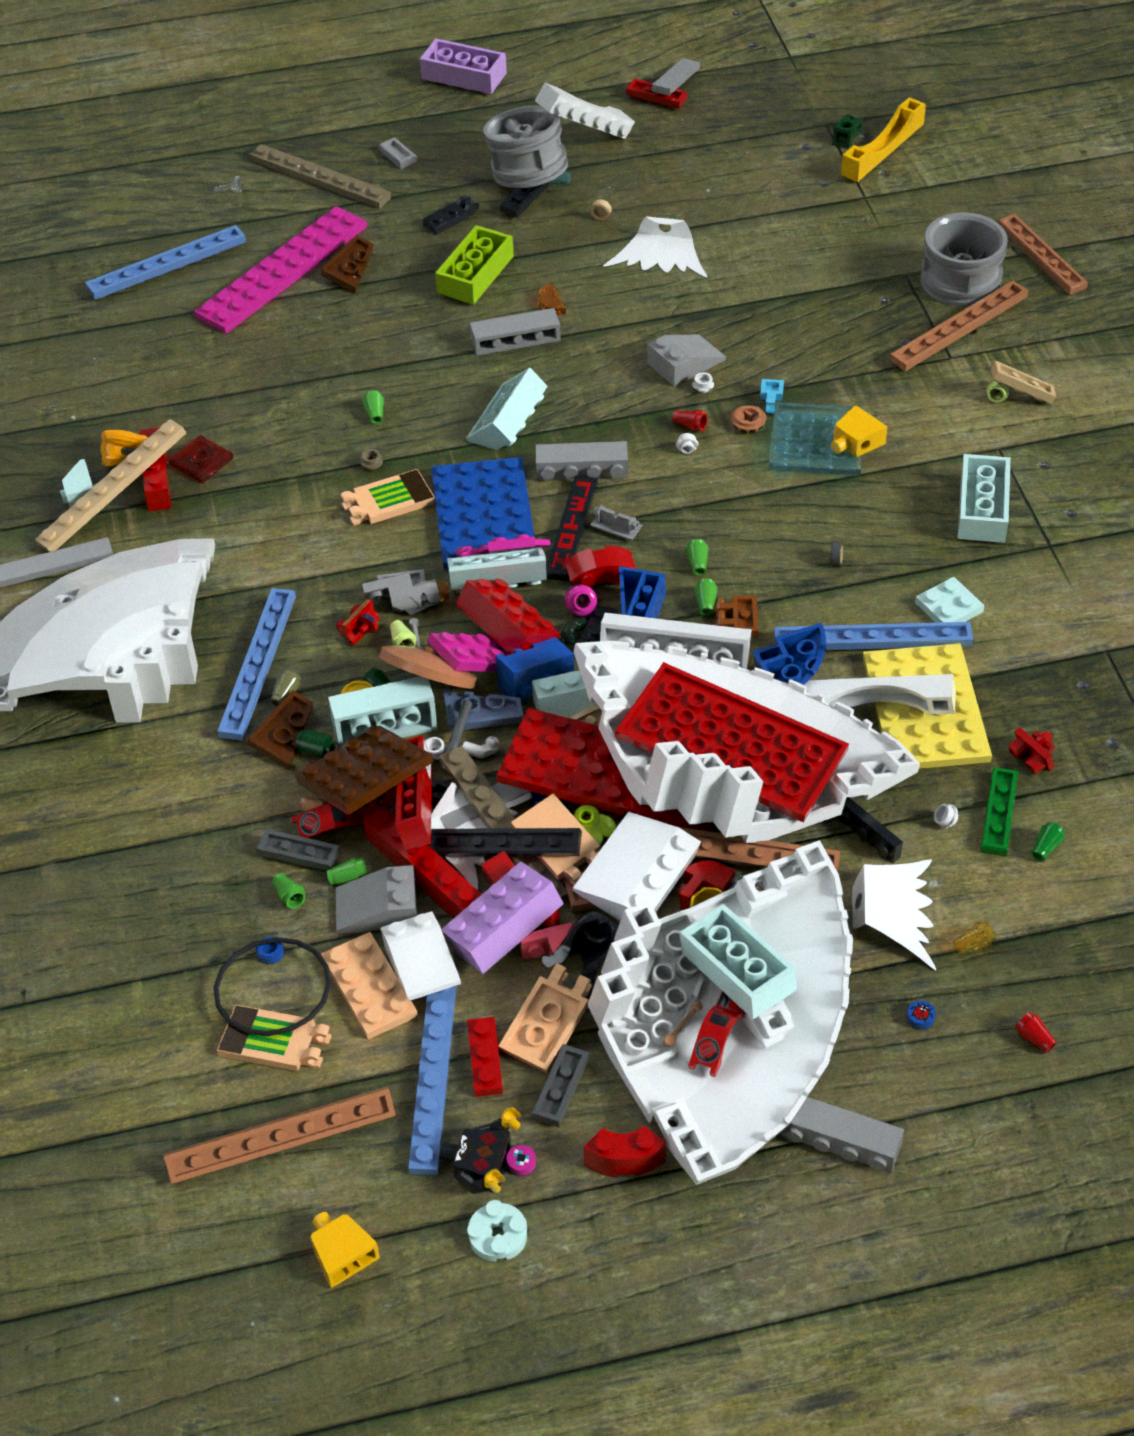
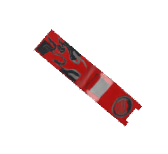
M397 789L386 791L349 815L327 803L293 816L291 821L292 824L297 823L300 837L309 839L341 827L364 826L363 818L382 805L387 807L396 816Z
M723 991L716 1005L708 1011L703 1020L688 1064L689 1069L695 1070L697 1063L711 1068L709 1073L712 1077H716L719 1071L724 1047L733 1026L738 1020L742 1021L746 1013Z

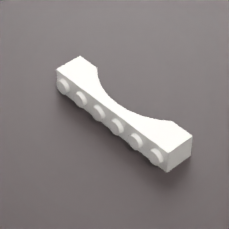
M544 83L535 99L549 113L626 139L635 123L634 120L619 109L610 106L600 107L593 105L547 83Z
M953 674L809 680L804 684L807 687L806 692L816 697L821 693L825 695L824 701L832 705L840 702L848 707L873 702H895L915 707L928 715L955 714L956 689Z

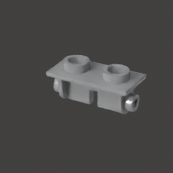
M602 505L595 507L593 515L596 518L590 524L593 528L630 541L634 539L642 528V524H639L636 517H630L622 513L616 516L615 511Z

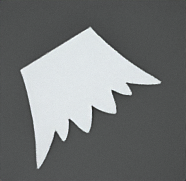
M646 216L641 222L638 233L630 243L614 258L603 265V267L628 260L627 266L640 260L642 270H647L658 263L659 267L668 273L676 264L683 272H685L686 266H688L696 273L707 277L697 258L688 225L684 220ZM659 224L671 225V230L663 232L659 229Z
M453 782L431 814V829H446L440 817L470 804ZM526 793L506 803L505 806L514 816L518 812L509 808L529 800L537 793ZM477 817L454 829L487 827L480 817ZM445 857L478 890V879L474 863L482 866L481 864L485 862L484 858Z
M932 860L898 865L864 864L852 887L853 929L867 924L895 940L936 970L928 953L919 942L929 943V941L916 928L933 927L931 921L918 910L930 905L932 900L915 890L926 885V881L917 879V877L928 868ZM860 893L862 894V901L858 896Z

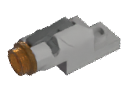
M409 573L362 584L365 598L370 597L371 600L383 598L384 594L388 593L392 610L398 612L405 611L410 616L437 606L439 603L444 602V599L449 598L445 579L415 581V584L412 585Z

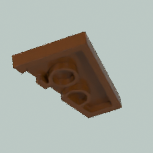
M356 235L321 269V276L356 293L373 252L374 244Z
M292 690L248 738V745L289 770L297 750L295 747L296 738L299 732L306 727L313 709V702Z

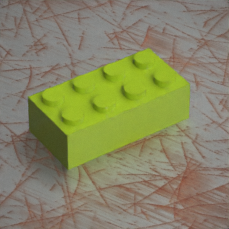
M476 225L435 272L437 293L474 305L514 257L513 236Z

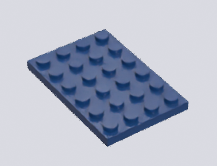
M522 457L432 466L444 569H448L447 558L457 557L455 551L460 547L471 546L472 549L480 548L498 537H504L506 540L515 539L518 535L534 537Z

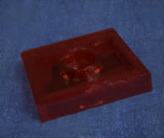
M199 435L169 459L170 466L203 484L234 458L232 452Z

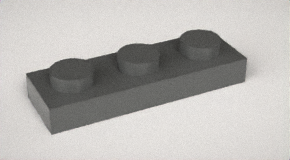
M269 829L265 830L256 848L259 856L324 871L334 867L340 854L339 845Z
M562 1044L532 1112L534 1120L560 1128L588 1063L589 1052Z

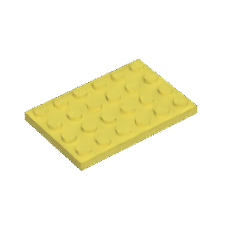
M961 643L863 652V662L867 678L953 674L956 689L955 714L928 715L922 710L906 704L873 702L880 733L885 731L897 739L920 763L919 769L991 762L990 746Z

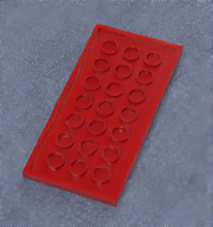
M665 662L659 667L615 730V738L653 754L655 743L679 741L688 753H694L695 755L717 754L726 766L730 765L731 768L751 766L763 781L758 802L803 823L849 748V743Z
M528 708L497 773L496 782L548 796L554 794L559 799L582 805H591L597 809L624 815L627 811L672 826L699 830L701 823L689 824L678 809L653 811L649 805H640L628 790L599 730V726Z

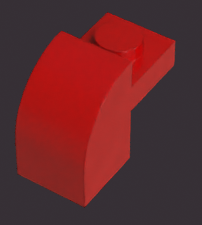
M700 861L690 865L685 870V882L678 893L680 910L683 911L690 908L692 896L702 888H718L723 892L734 888L735 870L715 861Z

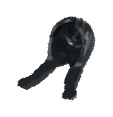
M595 911L584 914L569 928L562 945L550 957L543 956L541 958V966L547 970L557 963L561 964L572 954H580L584 963L581 975L591 979L589 984L592 985V989L585 997L589 1000L593 991L594 977L597 973L596 969L606 959L611 943L615 942L616 923L609 919V916L606 917L605 914Z

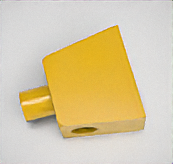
M855 405L835 424L831 448L837 454L846 450L854 457H859L886 444L887 426Z
M322 1212L313 1219L312 1223L317 1231L310 1236L312 1247L331 1289L380 1259L376 1241L349 1215L343 1214L332 1220L327 1212Z

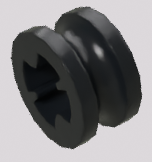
M442 780L432 782L433 805H438L450 786L447 782ZM441 791L442 795H437V792Z

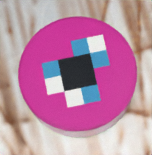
M517 1145L509 1150L507 1154V1167L510 1172L518 1176H524L534 1170L536 1155L533 1149L526 1145Z

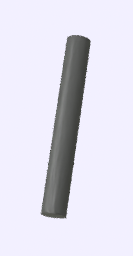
M463 700L446 753L459 746L472 707V702L468 700ZM441 765L440 769L442 771L447 772L445 768Z

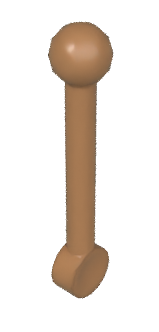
M700 1001L693 1002L692 1009L672 1034L665 1036L664 1044L667 1047L674 1045L676 1036L693 1015L702 1010L703 1006Z

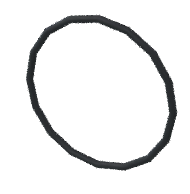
M274 937L254 941L234 952L220 968L213 990L216 1008L228 1024L247 1034L272 1036L292 1032L311 1021L325 1005L332 983L329 966L317 949L300 940ZM275 942L295 944L313 953L324 967L326 986L320 1003L306 1018L290 1027L271 1031L249 1029L230 1019L221 1006L219 985L224 971L237 956L255 946Z

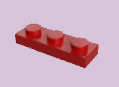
M636 78L626 88V95L659 103L671 108L680 109L687 99L686 91L676 89L669 96L652 91L653 83Z
M495 1017L467 1020L475 1097L503 1094Z

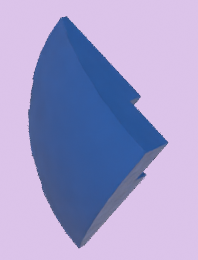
M822 622L775 637L776 644L752 651L755 667L774 673L773 679L788 684L791 679L802 685L806 684L816 674L823 662L826 650V635Z

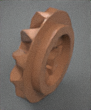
M746 405L736 408L731 413L730 421L732 422V427L738 428L739 432L743 430L747 431V433L749 431L757 432L759 428H764L766 414L756 406Z

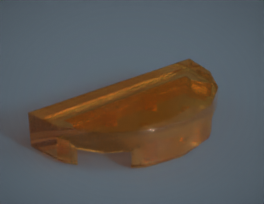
M553 283L542 287L538 293L539 306L543 310L554 308L557 315L566 314V307Z

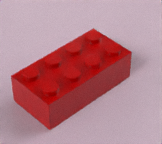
M502 579L467 580L457 600L456 605L510 655L514 654L513 651L520 648L522 651L531 649L532 644L555 637L558 639L560 633L553 628L551 622L543 619L538 614L537 609L529 606L523 600V597L512 591L508 587V583Z

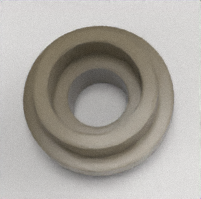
M375 449L365 450L360 458L361 466L368 470L377 469L383 463L381 454Z

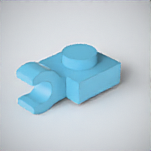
M762 379L760 400H766V414H774L775 401H782L784 380Z

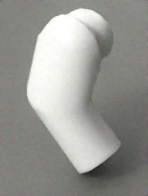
M492 736L488 737L486 744L483 745L467 741L462 745L469 756L479 759L496 754L500 748L498 746L499 739Z

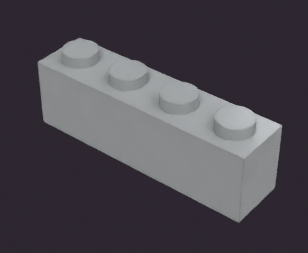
M554 308L470 323L471 341L476 356L561 341L560 323Z
M627 441L537 444V480L574 479L575 475L591 478L628 477Z
M809 1097L806 1098L791 1123L781 1131V1136L786 1137L792 1142H802L813 1146L819 1151H828L840 1155L848 1161H858L869 1165L875 1170H884L892 1173L904 1135V1129Z

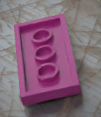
M431 633L427 639V642L455 671L497 672L496 655H510L490 636L482 634Z

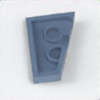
M443 689L449 732H453L463 700L472 702L464 730L522 722L523 711L520 697L494 694L483 697L475 696L474 692L465 691L464 694L452 693L451 689Z

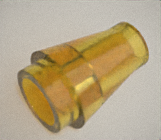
M978 921L960 937L954 939L953 944L957 952L962 955L966 952L991 946L992 942L996 941V936L987 921L982 923Z

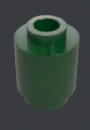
M307 729L306 731L301 730L299 732L295 747L302 754L322 759L326 753L335 750V742L331 735Z

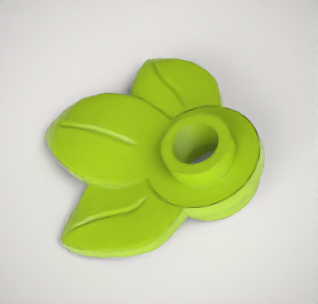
M583 805L574 813V817L600 845V848L603 837L610 838L617 828L611 817L599 814L598 810L591 805ZM590 814L591 818L585 821L582 819V816Z

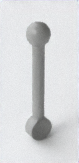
M412 618L409 620V626L413 629V633L416 636V648L423 649L420 646L417 629L419 621L416 618Z

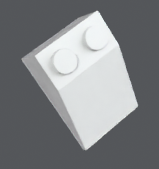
M432 911L381 927L386 954L408 1001L461 984L442 930Z

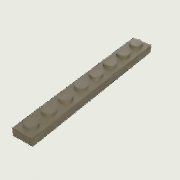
M260 144L249 154L250 161L378 209L391 199L390 191Z
M461 745L440 755V763L487 828H512L511 822L515 818ZM508 856L515 866L519 862H523L550 880L562 902L568 899L566 888L537 856Z

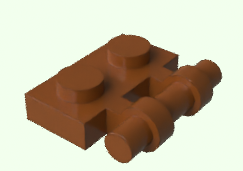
M757 595L732 596V603H725V599L721 597L715 600L713 614L716 617L714 625L751 629V638L758 637ZM733 615V619H726V616Z

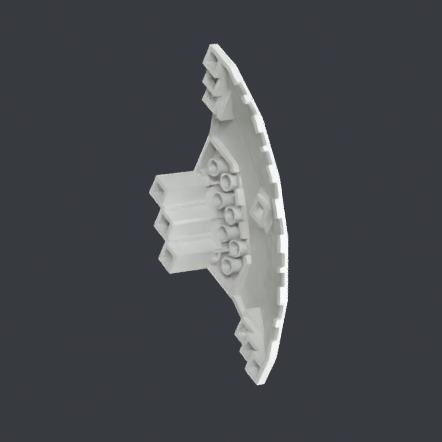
M214 538L177 539L116 553L63 576L15 607L0 622V711H13V707L17 706L19 697L54 690H107L116 723L141 722L143 703H168L171 685L195 684L198 664L191 636V628L199 583L206 581L210 562H213Z
M620 641L575 644L574 655L589 701L596 702L602 710L599 730L628 790L640 805H649L653 811L678 809L689 824L714 822L725 837L741 836L746 843H755L771 840L842 814L846 797L864 796L869 800L918 773L920 763L897 739L885 731L879 734L872 729L873 723L868 719L862 722L853 716L854 710L840 702L832 705L824 701L825 695L819 693L816 697L806 692V686L790 679L787 684L773 679L774 673L756 667L754 671L739 667V661L721 657V661L718 662L706 659L707 654L701 653L700 657L687 655V649L675 646H668L667 650H655L652 644H644L643 648L629 647V642ZM663 662L849 743L847 753L804 823L758 802L763 781L751 766L731 768L730 765L726 766L717 754L695 755L694 753H688L679 741L655 743L653 754L615 738V730Z
M820 840L797 848L792 855L770 862L765 869L743 876L741 880L737 881L735 887L661 919H658L650 901L624 910L614 938L615 942L611 943L602 967V975L597 977L588 1007L598 1025V1036L610 1060L649 1124L657 1122L666 1140L667 1148L696 1185L735 1170L787 1127L829 1064L830 1056L849 1003L848 985L851 974L850 957L852 955L853 937L848 929V914L843 906V892L839 874ZM755 886L762 887L763 891L756 890ZM724 904L796 968L797 990L755 1019H752L745 1013L742 1021L738 1020L735 1023L726 1041L719 1071L716 1077H712L709 1073L711 1068L697 1063L695 1070L689 1069L688 1064L703 1020L708 1011L716 1005L722 990L682 954L680 932ZM700 1001L703 1006L702 1010L696 1012L675 1038L674 1045L667 1047L664 1044L665 1036L672 1034L692 1009V1003ZM769 1022H775L778 1027H771ZM674 1120L677 1123V1127H671L668 1121Z

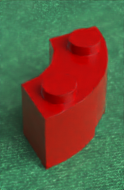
M605 546V549L591 551V548L585 549L565 561L570 581L574 584H582L590 588L602 583L620 585L619 566L636 569L631 551L618 546Z
M646 1126L626 1134L612 1133L602 1128L583 1147L584 1165L597 1173L610 1177L628 1174L640 1176L656 1169L666 1161V1142Z

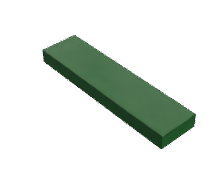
M996 767L992 769L980 849L981 853L1007 857L1019 771Z

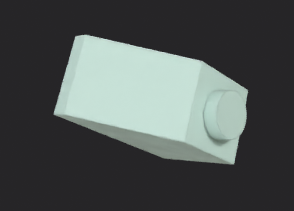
M85 459L79 460L62 479L64 489L60 490L63 504L68 503L69 508L93 488Z

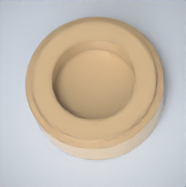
M601 199L595 200L590 208L591 215L601 221L607 220L612 211L611 205Z

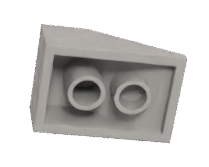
M699 334L664 335L647 344V364L674 387L726 360V356Z
M413 865L386 867L336 887L337 934L379 931L381 927L417 916L416 883Z

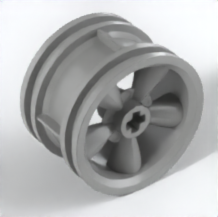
M523 106L507 110L494 116L484 126L483 131L486 145L492 155L491 168L493 177L499 185L509 188L538 186L556 179L567 169L566 149L560 139L562 132L560 117L549 113L542 106Z
M952 213L934 220L928 226L925 233V256L922 262L920 278L923 289L940 302L955 306H971L1001 288L1003 276L1002 262L1005 258L1007 247V234L996 221L975 213Z

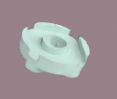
M498 1200L489 1201L486 1206L478 1209L469 1221L467 1231L471 1248L479 1257L487 1261H497V1259L505 1257L506 1260L514 1258L523 1250L527 1242V1221L523 1214L512 1205L501 1203ZM501 1227L505 1234L503 1236L497 1234L494 1237L492 1236V1229Z

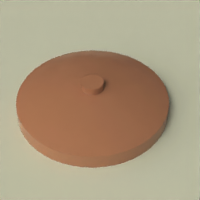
M400 645L382 646L379 654L380 659L397 668L444 684L471 689L474 688L477 677L470 671H455L432 646H427L426 649Z

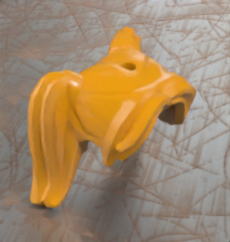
M123 430L103 431L101 433L102 442L100 446L102 465H119L127 458V455L121 453L122 448H138L148 437Z

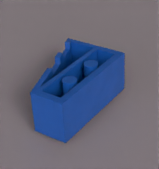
M619 566L622 615L657 619L666 597V575Z
M556 637L532 644L531 649L524 651L520 648L513 651L514 654L508 656L503 654L496 655L498 689L505 696L520 697L521 703L533 696V680L575 671L574 654Z

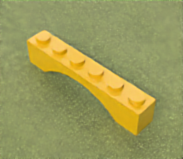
M910 97L898 106L894 116L876 139L864 146L853 145L842 155L841 175L859 182L924 124L926 104Z

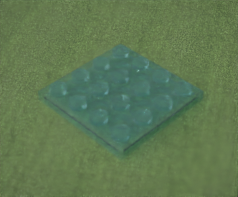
M775 402L769 470L860 476L862 455L854 457L846 450L837 454L831 448L835 424L853 407Z

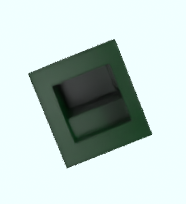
M846 114L834 127L832 145L849 149L853 139L862 129L863 118H856Z

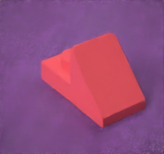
M571 922L531 932L519 943L522 959L537 958L548 953L551 956L565 941L569 928L572 926Z

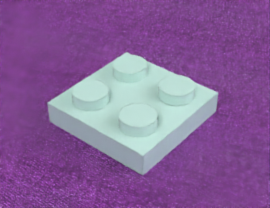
M954 577L921 593L915 599V604L936 623L966 622L983 613L985 606Z

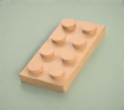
M371 932L321 953V956L329 966V972L368 1040L418 1017L415 1006L411 1000L408 1001L396 974Z

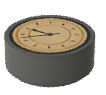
M843 542L832 543L831 564L834 566L842 565Z

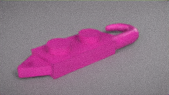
M518 535L515 539L511 540L498 537L480 548L472 549L471 546L460 547L456 549L455 554L457 557L543 548L550 546V540L535 539V537H529V535Z

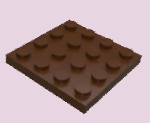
M380 725L371 726L366 729L365 733L346 741L342 747L326 753L319 761L305 766L301 772L295 775V778L299 785L349 815L433 763V759L429 752Z

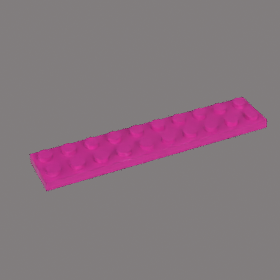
M335 206L194 311L195 318L227 334L367 228V221Z

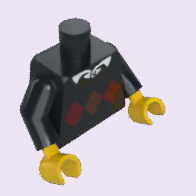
M513 1107L507 1108L502 1113L501 1118L489 1124L464 1130L459 1145L443 1143L441 1146L440 1160L453 1162L454 1178L471 1194L484 1192L498 1194L501 1190V1182L506 1180L503 1175L507 1164V1154L511 1149V1136L508 1130L509 1127L512 1130L520 1128V1122L516 1118L520 1117L521 1113Z

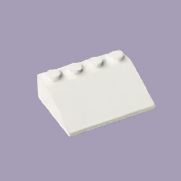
M628 812L574 885L572 891L621 921L624 910L650 901L656 913L695 857L701 841L679 827Z

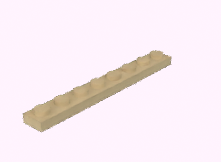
M171 419L162 424L155 433L35 539L38 545L48 552L56 551L186 434L185 429Z

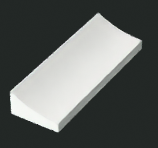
M605 613L601 621L600 641L629 642V647L643 648L644 644H652L655 650H667L668 646H675L687 649V655L700 657L701 653L707 654L706 659L718 662L721 661V657L740 662L739 667L747 669L752 630Z

